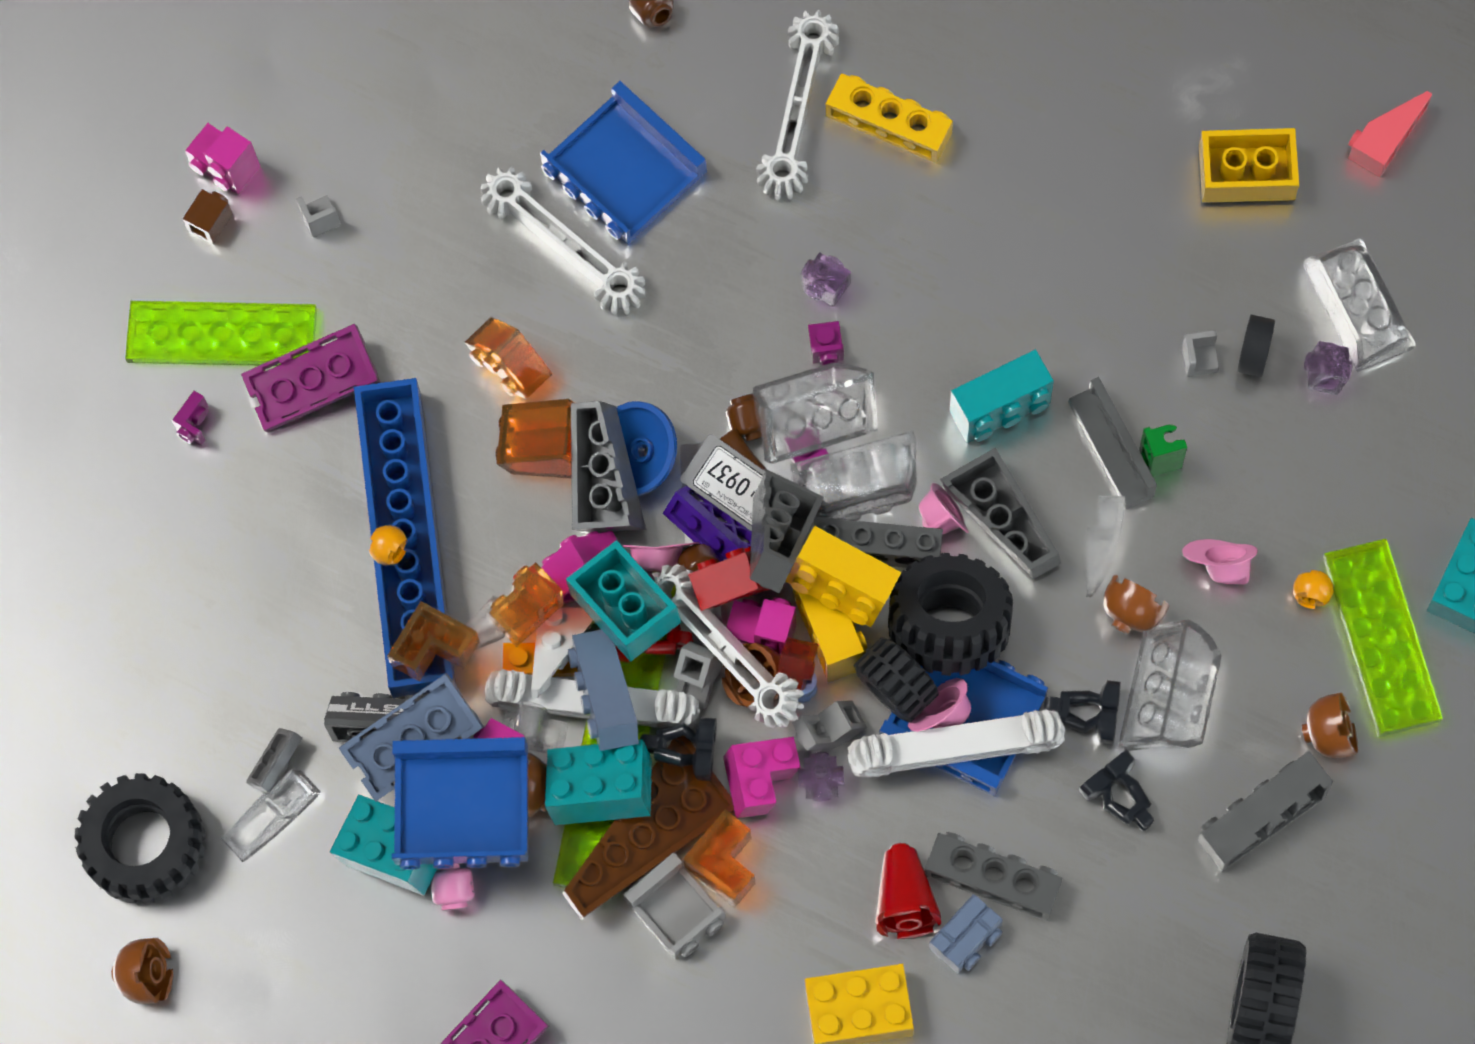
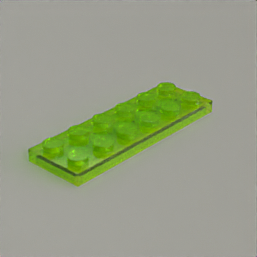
M130 301L125 359L127 363L259 366L315 341L317 307L315 304ZM306 351V352H304V353H301V354H299V355H297V356H295V357H293V358L299 357V356H301V355H303V354H305V353H308V352H310V351Z
M1387 539L1324 553L1325 566L1333 583L1334 595L1378 737L1441 722L1443 719Z

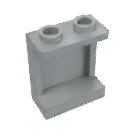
M674 852L623 894L626 903L675 960L681 955L685 958L692 954L698 948L699 944L697 942L706 934L712 936L724 926L725 911L718 907L683 867L682 861Z

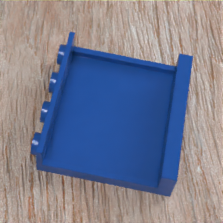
M619 81L611 88L612 97L551 153L548 154L543 150L540 154L543 164L541 167L546 175L552 180L557 178L564 184L563 189L574 200L580 199L585 204L584 208L587 213L595 220L600 218L606 224L607 231L615 239L621 238L629 244L707 172L706 159L626 85Z
M1002 660L992 663L987 662V667L979 671L972 669L969 674L959 675V672L951 673V676L941 675L942 672L933 671V673L926 671L936 684V687L955 678L964 679L967 683L968 690L966 695L971 703V713L963 724L1021 716L1024 712L1030 713L1034 710L1040 711L1048 693V687L1044 686L1045 683L1041 679L1030 674L1027 677L1015 672L1014 666ZM891 713L888 720L885 719L881 726L879 735L883 733L892 735L912 731L908 727L909 722ZM1017 754L934 767L995 797Z
M525 737L392 741V754L395 758L394 853L391 854V858L395 865H400V868L404 870L420 869V864H433V867L437 869H450L454 867L455 863H467L469 868L487 867V863L500 862L502 867H518L520 862H528V744Z

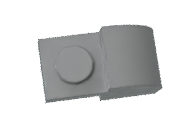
M691 641L681 648L673 676L679 679L676 691L694 696L699 701V709L704 710L708 706L715 678L720 675L722 662L707 647Z
M852 700L836 701L818 715L800 716L798 720L791 722L796 730L797 740L806 750H810L813 756L829 752L867 729Z

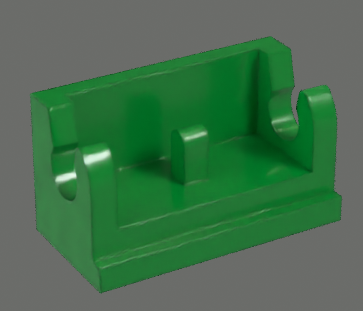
M1169 424L1150 429V427L1143 429L1139 451L1153 477L1182 469L1188 448L1185 440H1175L1169 443L1164 439L1166 433L1176 431L1177 427L1175 425Z

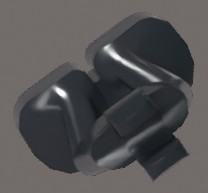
M1107 680L1100 694L1092 691H1062L1060 698L1048 696L1044 701V710L1058 712L1063 725L1084 734L1096 726L1098 741L1100 743L1114 744L1121 682ZM1091 703L1099 705L1101 711L1091 719L1084 721L1070 712V706Z
M701 717L696 733L685 723L657 729L656 735H641L640 740L644 741L649 754H654L655 761L676 766L693 765V773L698 781H711L717 732L716 718ZM685 736L695 744L696 751L694 754L678 753L667 748V741Z
M1126 749L1103 769L1084 782L1078 790L1087 801L1097 799L1102 795L1104 810L1126 825L1134 821L1141 831H1145L1154 822V818L1147 811L1151 806V802L1139 782L1129 775V772L1134 767L1135 759ZM1120 781L1129 790L1135 804L1130 809L1113 801L1111 786L1114 782Z

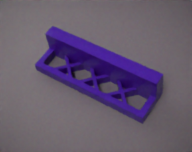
M687 485L675 492L662 513L693 542H700V544L710 546L721 561L727 559L725 554L742 547L744 549L751 547L752 531ZM694 492L703 502L696 500L691 494ZM714 515L721 516L726 522L718 520ZM737 535L744 537L749 543L743 542Z

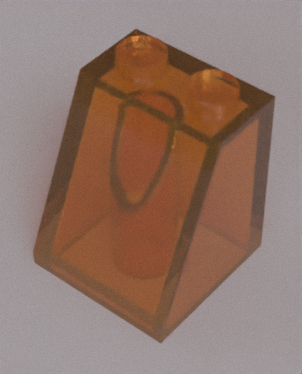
M570 399L502 405V414L498 423L500 430L499 442L495 451L496 464L513 475L572 478L571 403L574 402Z

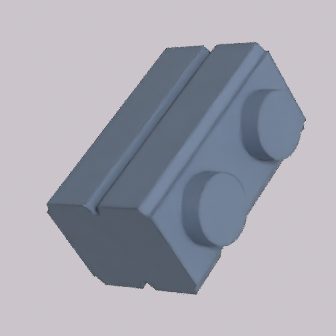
M973 894L931 939L929 948L956 973H959L963 968L969 971L981 958L978 954L979 950L985 944L991 947L1003 933L1000 930L1003 920Z

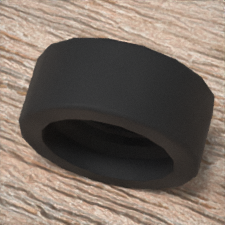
M1250 315L1239 359L1238 372L1258 377L1263 376L1275 326L1274 319Z

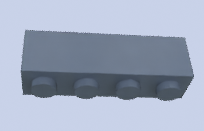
M602 630L572 635L573 648L568 649L570 667L577 668L578 671L574 672L577 691H583L584 693L581 696L583 714H590L591 719H587L590 738L597 739L600 751L638 744L637 719L615 644Z

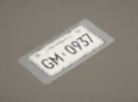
M709 434L680 477V481L752 531L753 497L765 471L713 434Z

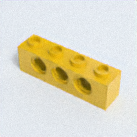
M841 73L825 103L826 117L936 164L952 134L953 120L949 119L945 113L927 110L921 107L915 100H904L894 96L890 90L884 87H873L855 75L847 76ZM858 101H867L869 105L859 107L856 103ZM891 112L895 113L897 117L887 119L883 115ZM920 124L923 125L925 129L922 131H915L911 127L913 125Z

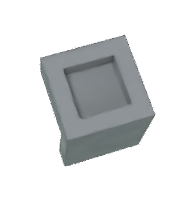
M328 195L308 204H305L302 196L296 199L313 238L341 226L335 207L332 206Z
M1216 330L1185 334L1182 351L1187 377L1218 373L1219 364L1215 347L1217 339Z

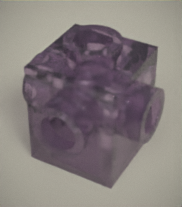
M820 252L814 261L809 259L801 271L802 285L805 293L810 298L816 301L821 299L833 307L851 284V271L846 269L843 263L836 257L831 255L827 257Z
M1319 341L1313 351L1308 352L1304 362V369L1308 371V389L1333 395L1340 393L1350 379L1353 369V363L1349 360V347Z
M816 752L810 754L809 758H804V768L798 770L799 788H805L806 799L828 801L832 797H838V786L844 785L843 766H837L836 756H829V753ZM815 773H827L824 777H817Z

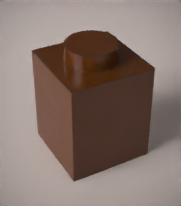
M201 189L183 217L187 231L214 244L233 215L228 199L218 192L213 191L211 194Z

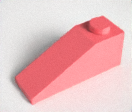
M1426 91L1368 122L1362 132L1357 130L1348 146L1352 147L1348 159L1381 177L1428 108L1432 93Z

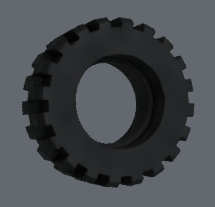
M941 553L940 557H933V555L923 557L920 563L916 560L906 567V571L903 570L890 593L889 637L890 640L905 650L919 665L923 666L925 671L930 673L939 671L942 672L941 675L951 676V673L959 672V675L969 674L972 669L979 671L987 667V662H994L1000 657V653L1005 650L1011 631L1013 596L1009 591V585L1003 577L999 578L1000 573L992 566L987 568L984 561L978 558L975 560L968 559V555L964 554L950 556V553ZM937 607H956L969 612L974 617L964 621L949 622L937 619L929 615L927 611Z
M136 773L135 779H129L127 775L117 777L118 784L111 786L107 782L100 788L103 792L98 797L92 794L86 801L90 806L88 810L80 811L77 819L81 826L75 828L74 836L78 842V845L75 847L77 856L82 861V867L91 879L115 899L121 897L125 902L136 904L137 900H142L145 904L155 903V897L160 895L163 899H167L173 896L171 890L176 886L182 890L188 884L185 878L189 873L195 876L199 869L196 862L198 858L201 859L204 856L205 848L202 845V841L206 839L205 830L201 825L202 819L188 796L173 782L167 783L163 777L154 775L151 779L148 778L146 773ZM154 812L160 814L167 821L170 829L169 839L162 853L151 862L139 866H128L119 862L112 852V839L118 826L125 819L137 813Z
M1257 932L1248 935L1233 996L1227 1044L1292 1043L1306 966V946L1300 941Z

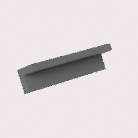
M1097 377L1090 380L1089 389L1069 398L1068 403L1125 510L1153 498L1157 484L1100 378Z

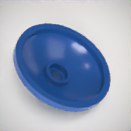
M632 401L619 405L616 408L637 494L641 496L658 488L670 474L677 454V437L674 426L665 412L653 404ZM648 447V452L645 456L644 451Z

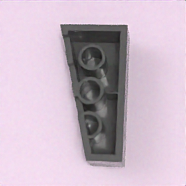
M601 401L571 403L572 530L588 534L593 531L603 533L608 531L646 530L616 406Z
M996 448L940 479L943 489L1033 579L1061 564L1058 551Z
M767 469L753 497L750 580L759 583V585L766 589L780 593L824 496Z
M1307 751L1296 761H1292L1278 772L1279 774L1271 780L1267 779L1253 789L1254 793L1246 799L1240 798L1226 809L1228 812L1220 819L1215 816L1201 826L1203 832L1200 833L1198 842L1221 872L1326 798L1333 780L1310 751Z

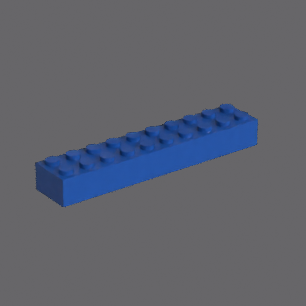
M416 378L355 386L354 394L371 536L377 528L392 525L401 529L408 540L404 548L406 553L397 564L385 566L378 564L374 560L388 688L393 698L405 697L406 695L417 694L446 673L456 684L421 391Z

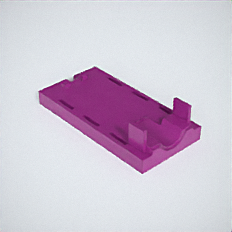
M355 323L241 373L249 396L252 398L257 397L260 406L255 407V410L265 432H269L354 394L353 387L380 383L375 366L367 353L364 339ZM335 338H338L337 340L322 346V344L329 342ZM306 351H310V352L305 353V354H303V355H301V356H299V357L293 358V357H295V356H297V355H299V354H301V353H304V352H306ZM281 363L280 365L265 371V369H268L274 365Z
M499 980L440 1044H533L549 1025L503 980ZM488 1001H490L489 1004H488L478 1015H476L477 1012H478ZM466 1025L467 1027L459 1034V1036L455 1040H453V1038Z

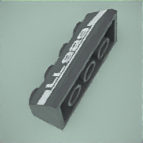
M342 692L341 696H331L324 718V726L332 741L347 742L414 695H406L405 699H393L391 695L383 693L373 694L372 698L360 697V694L355 692ZM419 696V697H417V698L414 699V700L417 702L418 700H420V699L423 698V697H422V696ZM401 708L393 715L388 717L389 721L401 712H403V709ZM374 727L362 735V739L374 732L376 728Z

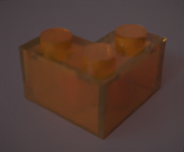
M490 317L465 341V344L471 350L469 353L470 358L479 367L482 368L485 365L492 373H498L502 378L500 385L511 396L516 394L528 399L553 374L517 328L493 317Z
M536 562L531 567L523 566L513 576V592L507 597L504 594L501 595L490 606L492 609L489 612L490 620L516 648L564 605L562 589Z
M420 601L387 657L393 668L420 682L435 655L464 669L480 644V639L476 630Z
M725 809L683 858L684 867L733 908L741 902L756 884L755 875L735 859L752 839L751 829Z

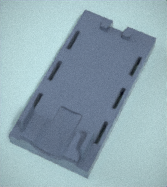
M446 673L340 746L339 750L352 769L360 767L366 776L361 782L376 802L395 789L393 784L395 781V758L392 754V741L456 739L459 736L462 739H468L481 730L484 725L479 720L475 711L464 700L455 682ZM427 690L430 691L429 694H427L417 702L414 700ZM401 708L403 709V712H401L389 721L388 717L393 715ZM372 728H376L374 732L362 739V735Z

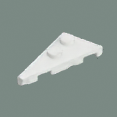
M583 608L538 609L531 687L532 698H539L551 685V677L558 669L562 670L569 662L568 649L573 648L572 635L586 633L595 623Z

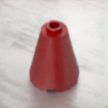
M906 843L894 844L884 854L875 920L877 932L888 937V932L897 933V939L921 937L932 933L933 925L936 923L938 926L942 924L940 910L917 850Z

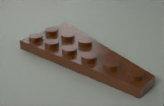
M685 736L673 739L667 747L681 754H694L696 751L692 742ZM657 761L652 768L651 816L615 819L562 892L563 896L582 920L658 866L673 852L676 853L734 811L731 795L713 771L711 781H698L693 773V765L676 766Z

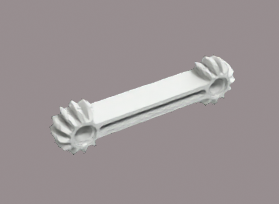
M805 10L803 19L795 16L793 19L794 26L788 28V36L790 37L788 45L790 49H799L777 150L776 154L772 157L763 154V164H758L756 168L759 174L757 177L758 185L764 186L763 190L766 196L775 192V199L777 201L781 198V194H786V197L791 200L793 197L792 191L801 193L803 191L802 184L808 182V174L805 173L808 170L806 161H796L820 55L824 53L832 56L834 53L833 46L839 44V37L836 35L838 33V25L831 24L832 17L830 14L821 18L819 10L815 12L814 16H810ZM811 33L820 35L817 39H810L806 36ZM811 56L805 87H800L799 84L805 59ZM791 122H796L791 151L785 154ZM780 170H785L790 173L786 177H778L775 175V173Z
M498 167L496 170L497 176L487 173V183L481 184L480 189L481 193L484 194L481 197V202L484 206H487V211L490 215L498 212L499 219L503 220L506 214H512L599 288L594 292V298L601 301L600 307L603 310L611 307L612 314L616 315L619 309H623L624 313L628 315L630 313V305L639 308V298H644L646 291L642 288L645 285V279L643 276H638L639 270L636 267L628 270V265L624 261L620 268H615L531 198L528 193L531 192L532 185L531 182L525 181L526 176L523 172L515 175L514 168L510 167L507 173H503L502 169ZM504 190L513 191V194L508 197L499 195ZM525 209H527L531 214H533L537 219H539L544 225H542L538 220H536L532 215H530ZM577 252H578L581 256H583L588 262H590L594 267H596L600 272H602L603 274L599 273L595 268H593L588 262H586L582 257H580V256L577 254ZM620 284L627 287L625 291L620 293L612 290L614 286Z
M676 564L673 567L670 565L662 566L661 573H652L655 583L677 606L680 619L754 696V702L748 706L751 711H757L754 719L758 722H764V725L769 728H775L777 725L778 727L785 728L788 727L789 720H798L795 711L796 709L804 708L803 704L798 702V699L805 694L802 690L796 689L799 682L792 678L788 679L787 674L780 672L773 677L709 609L701 611L688 575L693 571L686 570L684 566ZM676 585V594L672 598L671 591ZM778 693L779 703L774 707L773 699Z
M504 669L491 672L486 682L484 691L486 693L485 701L492 707L511 712L518 711L522 713L529 711L591 719L590 714H583L581 696L584 693L583 691H577L575 680L551 678V685L539 698H532L533 675H527L524 672L507 671ZM627 687L637 719V725L661 729L685 723L692 730L696 727L700 709L699 701L694 696L674 690L667 691L662 689L656 691Z
M1046 709L1042 711L1034 710L1030 713L1024 712L1021 716L926 729L918 732L912 731L892 735L883 733L880 735L863 736L861 739L852 742L848 747L849 754L847 756L855 776L878 778L882 775H889L891 772L1019 753L1029 755L1031 753L1039 754L1044 751L1049 752L1050 749L1058 748L1065 741V730L1058 712Z

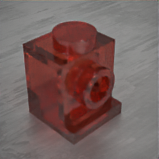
M789 637L785 641L780 653L778 673L787 674L788 679L792 678L799 682L796 688L803 691L806 680H812L815 669L814 658L819 644Z

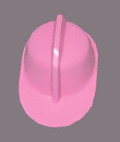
M932 483L931 490L919 504L922 526L943 529L942 535L960 527L966 533H969L964 524L962 513L955 501L940 485Z
M1203 539L1188 543L1184 546L1182 553L1188 560L1204 564L1213 581L1224 584L1245 585L1250 580L1251 559L1256 556L1258 550L1255 546Z
M700 542L660 547L623 545V547L630 548L632 558L655 580L652 573H661L662 566L670 565L673 567L678 563L683 546L700 544Z
M951 679L937 687L939 695L911 723H908L909 729L918 732L931 727L940 728L963 724L971 713V703L966 695L968 686L964 679Z

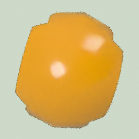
M381 526L374 531L370 538L372 543L368 550L372 559L378 564L385 566L397 564L406 553L404 548L408 540L404 532L396 526Z
M1317 570L1299 574L1293 584V596L1301 606L1311 609L1328 604L1334 592L1330 577L1324 572Z

